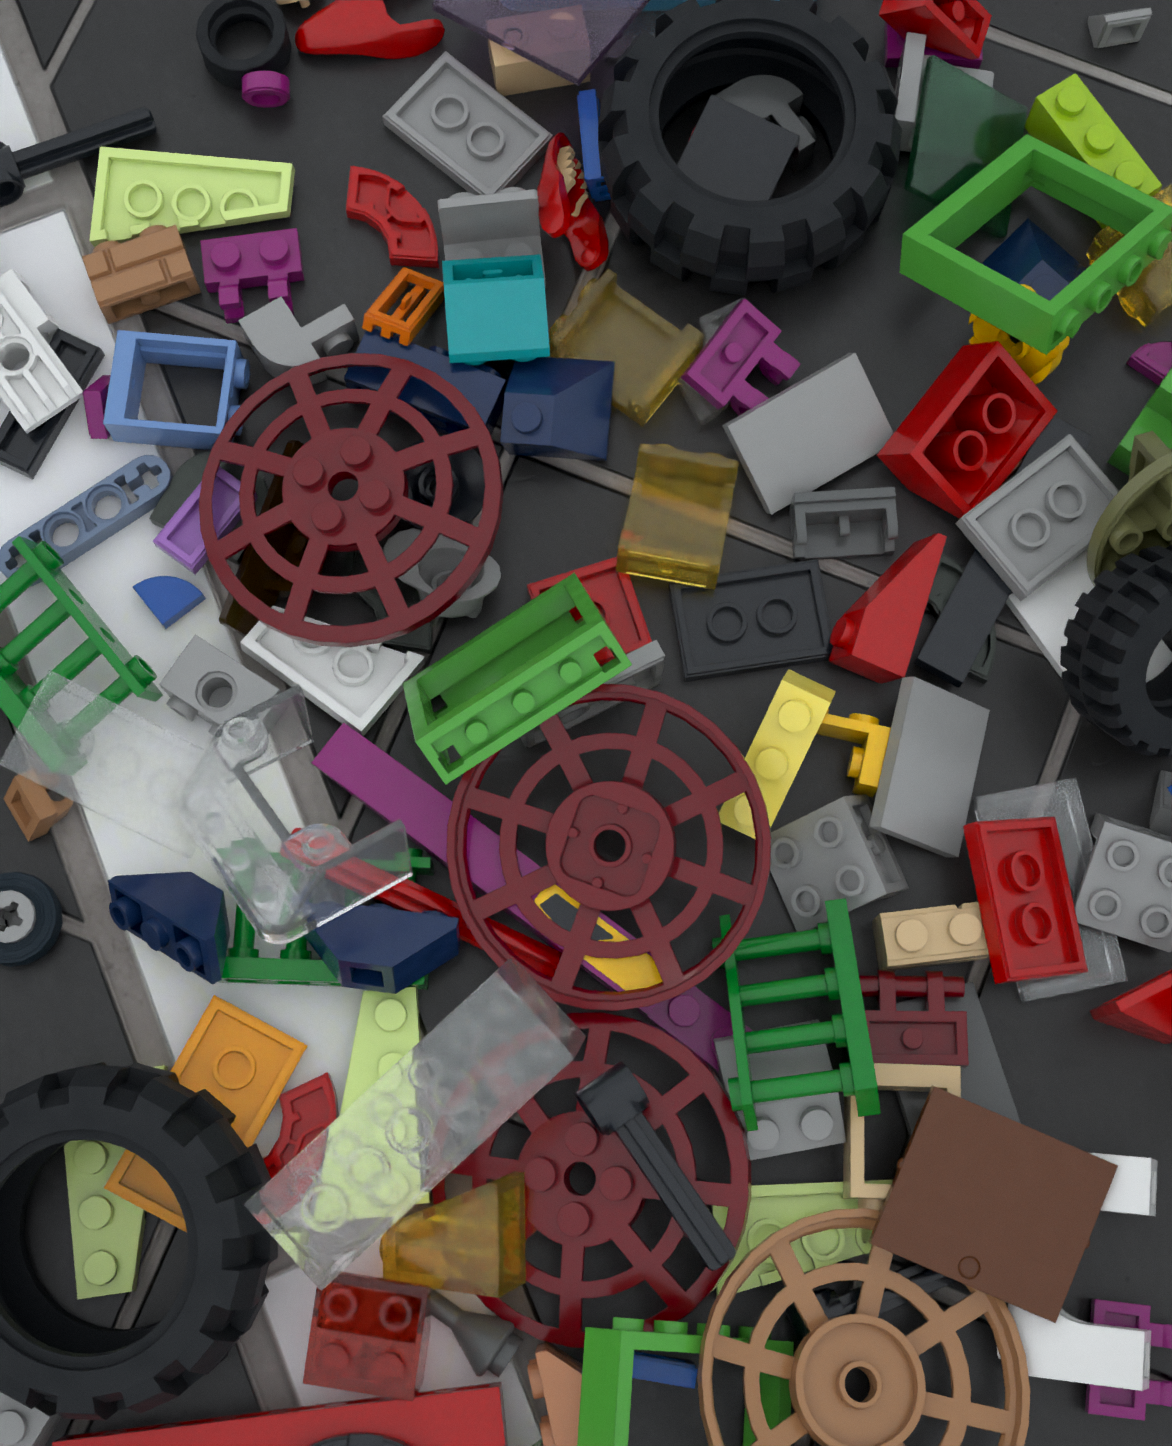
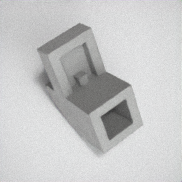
M281 296L238 320L252 351L263 368L274 378L304 363L322 357L345 354L351 349L353 343L360 339L355 320L345 304L300 327ZM325 371L309 376L312 384L327 379Z

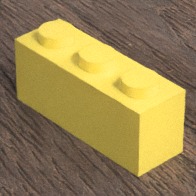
M788 669L745 757V760L756 776L765 800L770 828L836 691ZM744 792L724 802L719 816L722 824L755 839L751 808Z

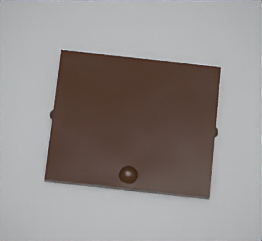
M932 1085L904 1155L897 1161V1172L868 1242L1056 1323L1083 1253L1090 1245V1235L1118 1165Z

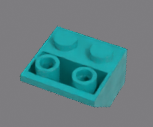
M541 254L442 261L450 363L480 365L492 360L512 359L518 362H528L537 357H550Z

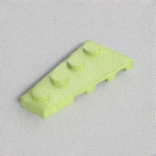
M100 147L89 241L94 247L106 241L123 243L138 238L145 228L153 225H164L166 227L176 225L179 233L182 234L290 217L295 176L294 166L292 163Z
M416 987L404 988L396 994L363 991L322 1212L431 1203L418 989Z
M165 1065L155 1066V1068L168 1070V1066ZM74 1140L64 1145L77 1300L136 1291L146 1224L144 1209L104 1188L126 1149L96 1140Z
M890 1179V1180H867V1181H864V1183H866V1184H892L893 1179ZM843 1182L752 1185L746 1229L733 1262L716 1287V1298L728 1276L745 1255L770 1234L804 1217L835 1209H858V1199H843ZM711 1205L712 1215L723 1230L728 1207ZM862 1228L829 1229L803 1236L791 1242L790 1245L803 1272H807L870 1253L872 1244L868 1240L873 1230ZM768 1257L755 1268L738 1289L737 1293L782 1280L771 1257Z

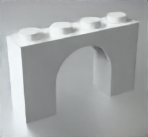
M1090 1153L1118 1165L1100 1211L1156 1217L1157 1160L1145 1157ZM1008 1303V1309L1016 1323L1025 1351L1028 1376L1139 1391L1149 1388L1151 1330L1090 1323L1070 1315L1062 1308L1056 1323ZM997 1348V1356H998V1359H1001V1358H1000L999 1351H998V1348Z

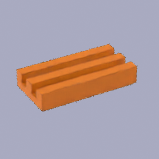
M403 267L364 314L362 329L372 332L376 326L382 328L380 336L390 339L394 333L400 335L399 343L409 346L445 299L443 282ZM409 284H415L411 292L404 296L395 312L391 316L387 315L386 313ZM427 289L430 290V291L428 292V294L424 297V299L420 302V304L417 306V308L413 311V313L409 316V318H408V319L406 320V322H405L404 320H405V319L407 318V316L411 313V311L415 308V306H416V305L418 304V302L422 299V297L426 294Z

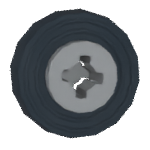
M22 872L0 874V964L8 967L28 965L45 956L57 942L63 924L61 904L53 889L38 877Z

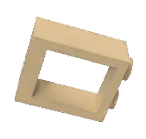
M874 1063L878 1090L929 1092L933 1085L961 1097V1066ZM855 1096L844 1097L846 1142L844 1143L843 1199H858V1208L881 1211L891 1184L864 1183V1116L858 1117Z

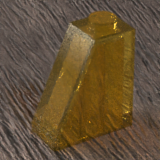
M514 1171L382 1226L379 1253L383 1261V1282L497 1298L526 1283L524 1172Z

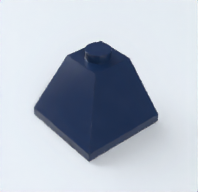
M1029 218L981 263L1018 284L1032 287L1038 295L1049 301L1086 270L1082 264Z
M537 357L528 362L515 361L504 394L500 443L508 454L607 461L615 361Z

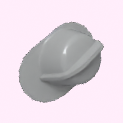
M412 528L399 531L390 537L383 548L387 562L394 560L404 552L422 530ZM440 534L436 543L424 558L407 573L398 578L416 588L421 601L448 578L462 561L469 547ZM488 556L478 576L461 597L439 615L440 617L457 618L467 616L476 618L482 610L484 597L497 588L501 579L500 566L491 556Z

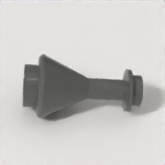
M422 1274L403 1301L411 1307L409 1313L413 1315L420 1308L427 1311L452 1330L476 1376L481 1377L488 1370L499 1378L523 1342V1339L513 1332L515 1329L514 1324L501 1319L499 1316L462 1310L434 1289L438 1279L435 1275L430 1280Z

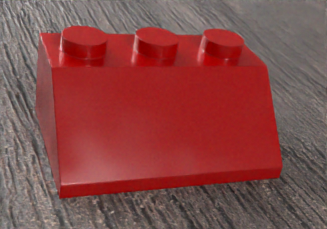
M998 341L963 345L877 456L908 490L960 519L999 489L1057 413V409Z

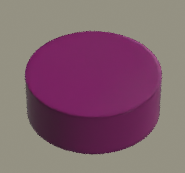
M254 71L242 77V98L250 105L263 108L278 107L284 105L290 99V80L284 74L274 71Z

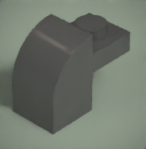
M754 75L737 81L715 95L799 135L800 140L788 163L795 174L811 164L816 136L807 119L800 116L803 93L794 84L773 75Z

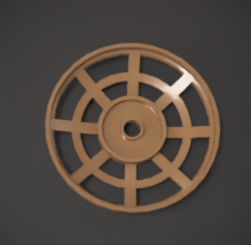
M868 1208L835 1209L804 1217L770 1234L748 1252L728 1276L711 1307L701 1340L697 1374L700 1415L708 1445L725 1446L714 1407L712 1375L715 1358L744 1367L742 1379L744 1405L751 1430L756 1438V1441L750 1446H791L807 1433L821 1446H905L903 1442L913 1432L921 1415L948 1421L938 1446H960L967 1426L1001 1433L998 1446H1024L1029 1427L1030 1384L1026 1355L1016 1323L1005 1301L968 1285L965 1286L971 1294L943 1311L937 1302L920 1286L901 1274L889 1270L893 1253L873 1244L867 1264L836 1263L813 1269L804 1274L790 1245L791 1242L803 1236L829 1229L862 1228L873 1230L880 1210ZM768 1257H771L785 1287L773 1297L762 1311L751 1332L749 1343L720 1335L719 1332L724 1316L738 1289L757 1266ZM835 1281H861L862 1285L855 1314H847L828 1320L812 1289ZM884 1289H889L907 1300L924 1316L927 1322L905 1336L895 1326L878 1318ZM792 1303H794L809 1331L799 1344L794 1357L765 1349L766 1341L776 1321ZM983 1314L992 1329L1002 1362L1005 1386L1004 1410L971 1402L969 1367L962 1343L956 1331ZM939 1342L944 1349L950 1370L951 1398L926 1392L925 1376L919 1355ZM853 1368L862 1370L867 1375L870 1383L869 1393L861 1402L850 1398L845 1389V1378ZM760 1372L789 1380L790 1398L795 1411L771 1430L767 1424L761 1403Z

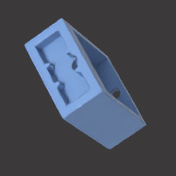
M117 330L103 424L115 442L211 450L227 421L240 407L238 405L240 389H247L249 385L250 362L248 359H244L236 340ZM146 363L224 370L216 426L138 420ZM243 425L240 427V429L236 432L235 435H241Z

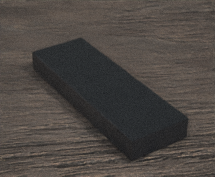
M58 328L49 345L84 392L105 354L101 348ZM79 399L28 434L11 411H9L0 427V464L33 480Z

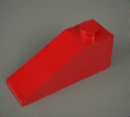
M936 533L915 541L836 622L831 633L830 643L833 645L828 662L880 684L905 677L947 536Z

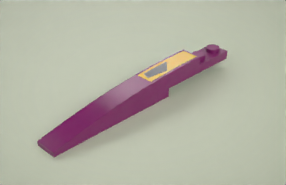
M343 722L311 764L448 868L446 857L447 824L453 801ZM470 815L467 830V859L473 888L482 895H485L506 885L499 854L500 836ZM518 849L516 850L522 877L541 868ZM558 883L532 896L535 903L548 918L562 928L571 931L580 903L566 894ZM516 904L503 910L551 948L563 953L564 947L554 943L536 930L521 913ZM600 912L591 939L598 941L616 942L636 939L602 912ZM650 952L618 959L595 958L585 955L580 967L610 991L620 992L647 988L663 982ZM695 986L679 996L651 1006L634 1008L661 1030L666 1031L691 1048L708 1066L719 1073L713 1039L733 1035L730 1012ZM746 1025V1032H752L753 1030Z

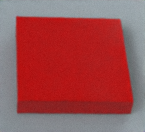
M622 555L526 585L531 601L575 572L625 654L652 642ZM576 606L569 610L575 621L582 618ZM607 646L593 654L600 666L607 664L615 658Z

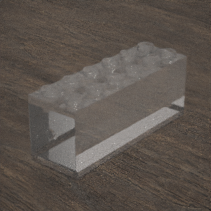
M511 956L276 1173L244 1206L322 1291L576 1057L586 1038L585 1034L520 963Z

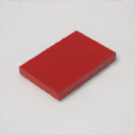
M1055 816L979 821L964 825L963 829L995 984L1069 976L1088 972Z

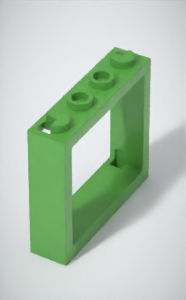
M1026 134L903 233L899 273L1047 355L1067 336L1073 338L1081 324L1094 312L1101 313L1108 306L1112 297L1125 285L1128 287L1133 285L1139 278L1142 270L1153 260L1163 258L1168 243L1172 241V207ZM1030 186L1125 235L1050 301L955 249Z
M574 572L402 685L415 742L446 785L624 671L632 663ZM575 606L582 616L577 621L574 620L569 611ZM607 646L615 658L601 667L593 654ZM440 694L446 705L433 712L430 700ZM452 745L461 756L453 763L450 762L447 748Z
M613 1317L612 1329L585 1327L577 1446H628L634 1350L700 1354L701 1340L706 1324L697 1323L696 1334H687L688 1322L654 1320L653 1331H643L644 1319ZM722 1325L719 1334L749 1343L754 1327L739 1326L738 1337H730V1325ZM771 1331L766 1341L765 1349L793 1356L794 1342L771 1340ZM760 1372L761 1403L767 1424L771 1430L791 1415L789 1380ZM745 1408L743 1446H750L756 1441V1438L751 1430Z

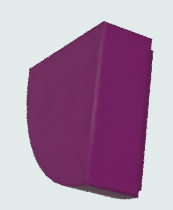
M1164 341L1145 344L1131 355L1126 364L1159 385L1172 367V342Z
M102 375L83 392L88 431L91 439H108L110 437L103 424L110 375Z

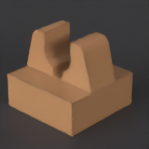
M32 769L14 776L4 797L5 803L28 842L46 835L50 827L65 817L73 805L71 797L64 798L61 801L50 799L47 792L54 790L60 781L55 773L36 775Z

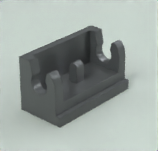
M895 487L794 493L789 507L793 560L808 561L815 559L893 555L895 552L894 539H898Z

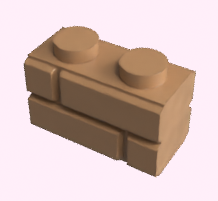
M153 225L145 228L138 238L123 243L106 241L98 244L93 249V253L82 256L97 303L108 324L201 293L187 250L176 225L170 227Z

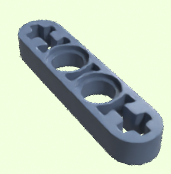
M154 455L140 456L14 536L0 549V571L8 579L19 569L16 567L18 563L15 557L20 552L12 544L18 536L34 542L42 539V541L48 543L64 561V564L59 567L60 569L76 560L156 507L173 477L167 463ZM150 471L154 476H157L159 485L156 488L150 489L148 485L144 484V479L142 478L144 473ZM125 484L129 486L137 498V501L133 504L121 488ZM106 496H115L121 500L119 513L110 519L97 517L95 507L98 501ZM64 523L77 525L79 535L73 544L63 547L54 544L53 534L56 528ZM39 578V579H38L34 584H32L31 586H34V585H36V584H39L40 582H42V579Z

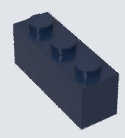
M376 328L372 332L366 330L356 353L383 354L405 359L435 372L464 395L477 410L490 435L492 434L503 410L506 380L501 378V375L496 370L483 364L472 367L465 363H450L449 351L443 348L430 346L427 349L414 343L405 346L399 343L400 335L394 333L390 339L380 336L381 330ZM348 367L344 380L348 389L378 391L391 369L383 367ZM413 376L410 377L398 399L419 411L438 432L447 435L469 428L462 414L443 394L426 382Z

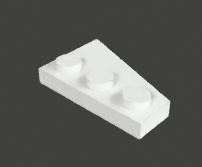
M274 605L271 607L284 614L285 609ZM306 616L304 619L306 622L318 625H330ZM260 621L240 642L242 651L341 724L344 722L362 736L368 732L403 690L402 684L415 676L425 664V656L411 651H407V654L381 646V643L356 647L319 646L295 640L265 626Z

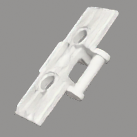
M10 268L0 275V398L28 434L81 398L83 390L41 335L42 333H47L50 338H53L59 326L36 303L30 294V287L22 276ZM29 358L23 368L12 371L16 364Z

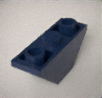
M192 872L119 875L108 880L112 901L109 904V912L113 921L121 930L131 932L145 941L151 949L164 953L178 962L184 970L197 974L212 985L222 980L230 938L223 890Z
M319 897L317 899L298 898L296 907L301 932L342 987L396 994L459 954V919L456 917H448L444 913L431 910L422 913L395 910L385 904H371L369 906L349 904L332 897Z

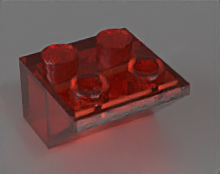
M321 1268L317 1280L303 1384L413 1401L423 1385L431 1330V1286Z

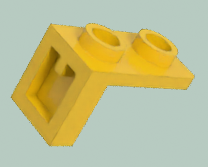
M828 709L816 734L862 744V747L853 746L847 776L855 778L852 793L859 795L867 794L868 797H873L877 792L891 728L879 725L880 720L870 715L852 713L849 714V718L828 714Z

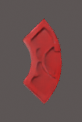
M350 166L346 202L347 217L366 222L381 233L388 245L391 265L439 268L437 237L426 209L405 189L404 185L390 176L372 169Z
M328 1072L279 1096L283 1114L280 1135L268 1156L263 1158L273 1181L264 1186L269 1212L281 1215L303 1199L318 1182L331 1158L337 1133L339 1112L335 1087Z

